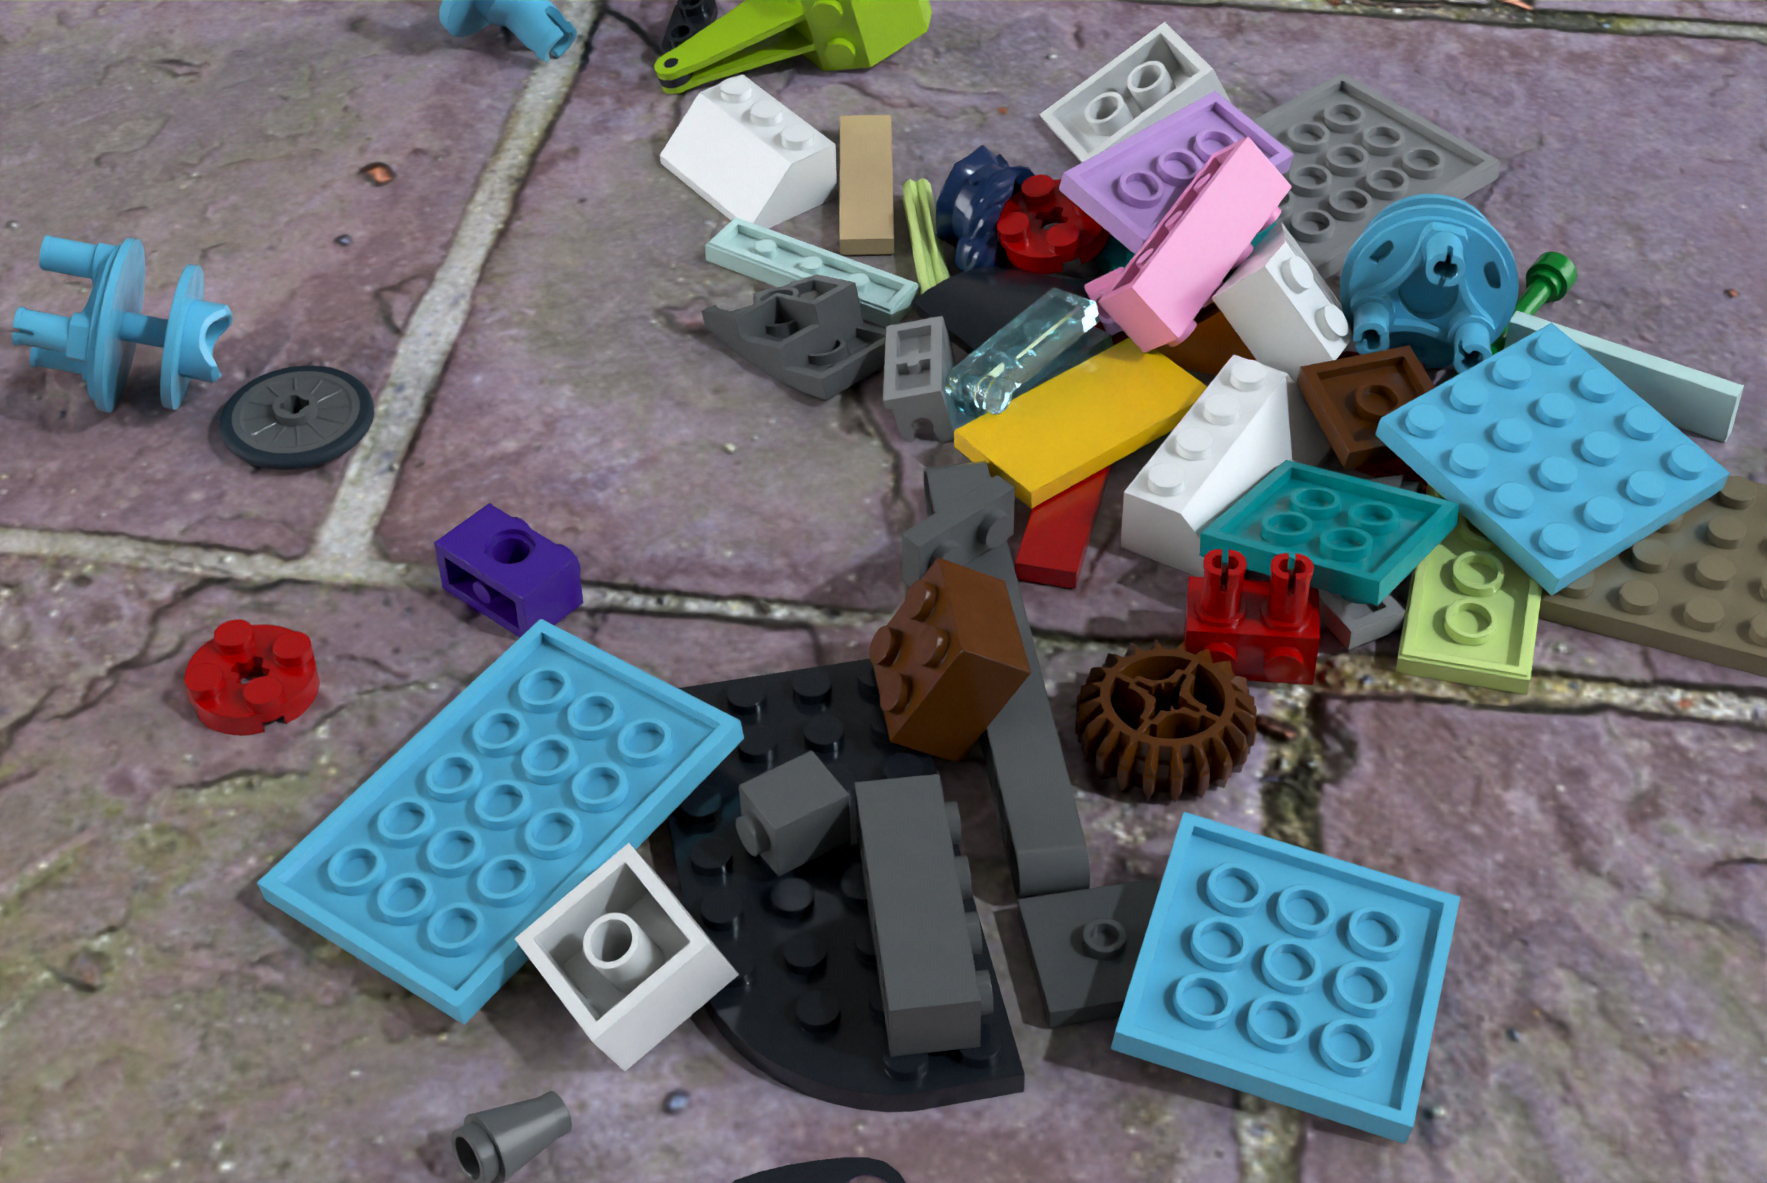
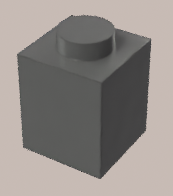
M812 750L739 785L741 816L736 818V828L739 837L747 851L752 856L761 854L778 877L851 841L849 794Z

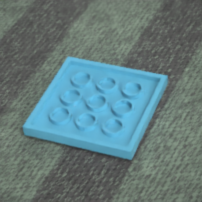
M1553 323L1544 326L1380 418L1375 433L1385 445L1448 501L1459 503L1458 511L1551 596L1721 491L1730 475V472Z
M1183 812L1110 1049L1406 1144L1413 1129L1460 896Z

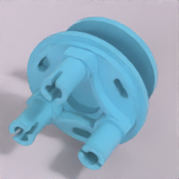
M1441 194L1409 196L1382 209L1368 223L1363 233L1350 248L1340 277L1342 311L1352 327L1353 342H1355V348L1360 355L1410 345L1418 360L1425 364V369L1454 365L1459 374L1492 356L1490 345L1501 335L1512 318L1519 290L1516 262L1511 249L1501 234L1472 205L1458 198Z
M45 235L39 257L41 270L92 279L93 288L81 313L75 312L72 317L29 310L21 306L18 307L13 321V328H17L18 331L12 333V343L18 346H31V367H43L81 374L82 380L87 381L88 395L92 401H95L97 409L109 413L116 408L121 399L130 373L137 343L163 348L160 395L164 408L174 410L179 408L190 379L214 383L222 376L213 359V349L218 338L232 325L233 315L228 305L204 301V273L201 266L187 264L184 268L174 294L169 319L142 315L145 288V252L140 239L129 237L124 240L122 245L114 246L103 243L95 245Z

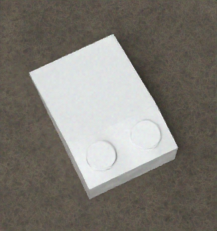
M1164 22L1039 115L1045 124L1082 163L1214 91L1230 102L1214 69Z
M1282 222L1269 231L1250 256L1212 297V300L1256 360L1263 365L1288 373L1295 383L1297 382L1301 366L1336 360L1353 338L1352 327L1343 314L1341 303Z

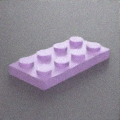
M1214 91L1065 171L1062 175L1059 190L1131 252L1136 254L1213 153L1248 136L1281 174L1289 171L1294 154L1219 93Z

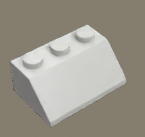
M743 74L727 78L720 84L699 92L660 154V162L664 167L731 221L737 217L769 229L837 198L835 143Z

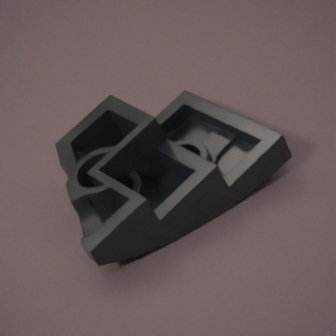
M990 266L961 272L936 284L912 301L918 316L922 319L943 316L950 341L989 371L996 368L1026 341L1039 349L1073 319L1083 327H1086L1097 318L1084 288L1085 284L1092 280L1057 274L1035 273L1012 267Z

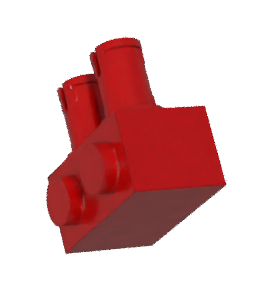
M1222 549L1209 551L1203 560L1204 577L1188 576L1184 621V644L1187 652L1197 654L1209 648L1213 663L1231 661L1234 676L1245 677L1246 681L1313 685L1320 641L1319 589L1310 587L1314 572L1313 562L1307 556L1295 553L1294 568L1288 569L1289 553H1281L1276 555L1271 561L1270 581L1243 580L1247 562L1240 552L1229 549L1227 565H1221Z

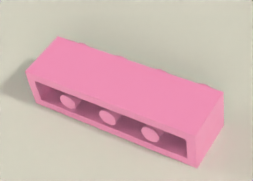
M1248 136L1213 153L1098 303L1143 353L1168 344L1170 347L1179 345L1195 330L1197 323L1194 321V317L1201 308L1213 302L1212 297L1224 284L1222 280L1227 273L1239 266L1250 256L1254 249L1250 242L1256 234L1268 228L1279 217L1281 209L1278 205L1292 186Z

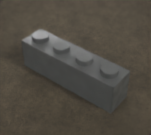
M939 774L855 782L856 830L890 1056L980 1047L981 1016L993 1015V993L989 971H976L973 956H982V935L978 912L964 911L962 899H971L972 888L967 855L954 856L952 844H961V824L957 801L944 802Z

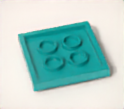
M1285 460L1200 533L1199 556L1205 557L1211 550L1222 549L1221 562L1227 565L1229 549L1235 550L1245 557L1247 562L1246 571H1256L1271 576L1270 565L1276 555L1289 553L1288 569H1293L1295 553L1307 556L1314 566L1310 587L1339 594L1344 600L1351 603L1379 605L1457 526L1459 503Z

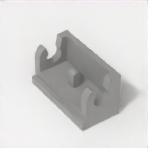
M943 316L886 326L883 402L886 410L892 409L901 436L909 442H914L915 426L911 422L917 418H926L933 423V432L940 442L954 440L957 408V362Z

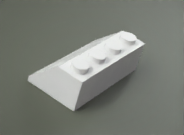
M1233 354L1124 491L1121 548L1191 575L1204 577V557L1199 556L1200 533L1285 460L1317 468L1323 466L1334 450L1300 389L1288 373L1268 367L1258 361L1248 360Z

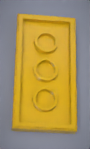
M1129 337L954 430V447L972 462L985 461L990 476L993 478L998 475L1014 486L1015 496L1032 509L1174 430L1208 386L1158 350L1153 349L1143 353Z

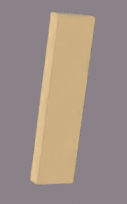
M891 115L840 116V255L894 254Z

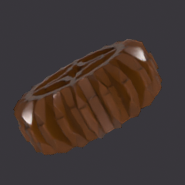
M1156 639L1150 650L1143 651L1130 643L1124 657L1108 653L1102 667H1092L1090 669L1086 684L1081 685V691L1077 696L1075 733L1078 735V742L1081 743L1085 762L1096 763L1095 767L1098 769L1100 779L1117 777L1121 793L1134 786L1142 788L1147 801L1157 791L1168 792L1173 801L1176 802L1184 790H1189L1202 798L1209 784L1225 788L1231 773H1240L1242 771L1243 765L1247 761V756L1250 754L1251 747L1255 744L1257 709L1254 705L1255 697L1249 695L1246 678L1234 676L1231 661L1213 663L1209 648L1193 654L1187 652L1184 642L1176 649H1163Z

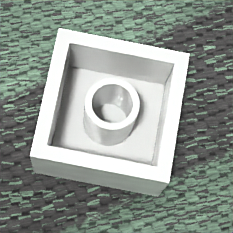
M630 843L625 845L514 938L591 1041L624 1071L628 1070L739 975L662 879Z

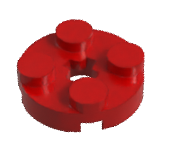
M1044 174L1027 178L1021 185L1022 191L1013 195L1005 203L1001 211L999 220L996 223L1001 246L1006 250L1009 261L1022 270L1042 274L1058 273L1064 271L1062 263L1073 261L1080 257L1082 265L1097 256L1109 239L1110 233L1059 190L1061 179L1053 180L1050 176ZM1051 223H1059L1053 225L1049 230L1044 229L1046 225H1049Z
M242 619L229 620L220 624L214 631V638L201 646L192 656L184 675V683L189 701L195 707L197 716L202 723L217 732L239 736L265 732L263 723L274 721L281 716H284L285 724L300 717L315 700L320 686L311 640L305 633L276 625H251ZM250 675H264L261 677H254L247 684L241 683L242 679Z

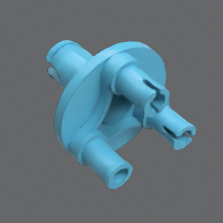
M442 0L439 10L441 25L455 37L472 35L489 24L507 27L527 48L536 53L537 58L546 63L550 60L549 51L558 59L570 48L577 36V31L572 22L567 21L562 12L550 0Z

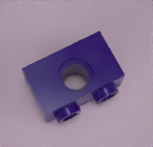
M490 503L434 542L442 588L519 638L540 619L555 625L584 603L580 579L581 567L578 557L565 545L555 544L532 530L521 518L511 517Z

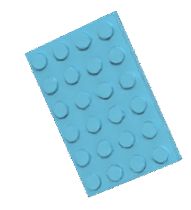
M540 619L263 876L257 884L267 902L465 1025L529 959L514 938L625 845L630 843L636 850L744 739L741 722L739 719Z

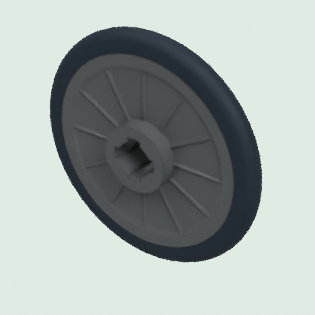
M314 365L283 368L251 380L232 395L221 413L220 434L225 445L234 455L252 465L277 470L308 468L326 463L345 454L363 439L373 422L374 401L367 387L357 378L344 371Z

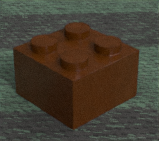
M939 557L923 578L911 585L904 603L889 623L877 630L869 648V657L873 663L880 694V706L884 712L890 742L956 763L961 761L1031 674L1005 581Z

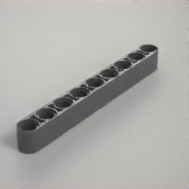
M980 461L924 467L923 483L928 517L990 480L991 477L987 463ZM1006 540L1001 546L990 549L966 564L965 567L1005 581L1031 670L1028 678L979 737L1014 891L1017 899L1089 889L1090 868L1084 833L1010 549Z

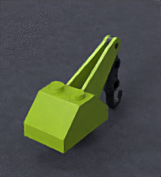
M678 0L662 41V48L665 54L657 59L654 69L662 90L668 94H678L713 80L803 54L822 71L871 68L926 33L932 10L929 0H745L716 20L718 7L715 0Z

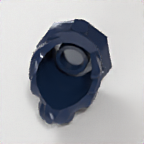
M984 145L979 146L967 157L954 164L936 200V236L956 248L954 260L958 270L962 272L990 266L1006 267L1011 263L1007 258L1006 250L1001 246L996 223L999 220L1005 203L1013 195L1022 191L1021 185L1027 178L1035 175L1029 167L1020 165L1010 167L1001 154L994 155Z

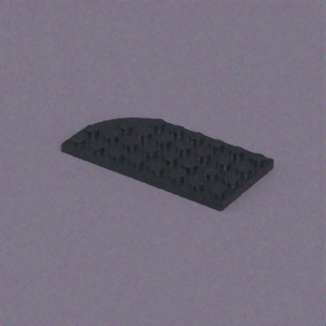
M870 659L678 688L739 719L744 739L667 817L683 906L739 974L704 1004L707 1014L723 1037L752 1065L779 1083L804 1095L831 1104L859 1110L889 1113L913 1112L1024 1092L1025 1073L981 922L982 956H973L976 971H989L994 1011L993 1015L981 1016L980 1047L890 1056L856 830L855 782L937 774V770L931 754L890 742L884 712L880 706V694L873 663ZM812 750L849 794L851 841L778 877L761 854L752 856L747 851L739 837L736 828V818L741 816L739 785ZM952 844L954 856H961L958 844ZM973 894L971 899H962L965 912L977 911Z

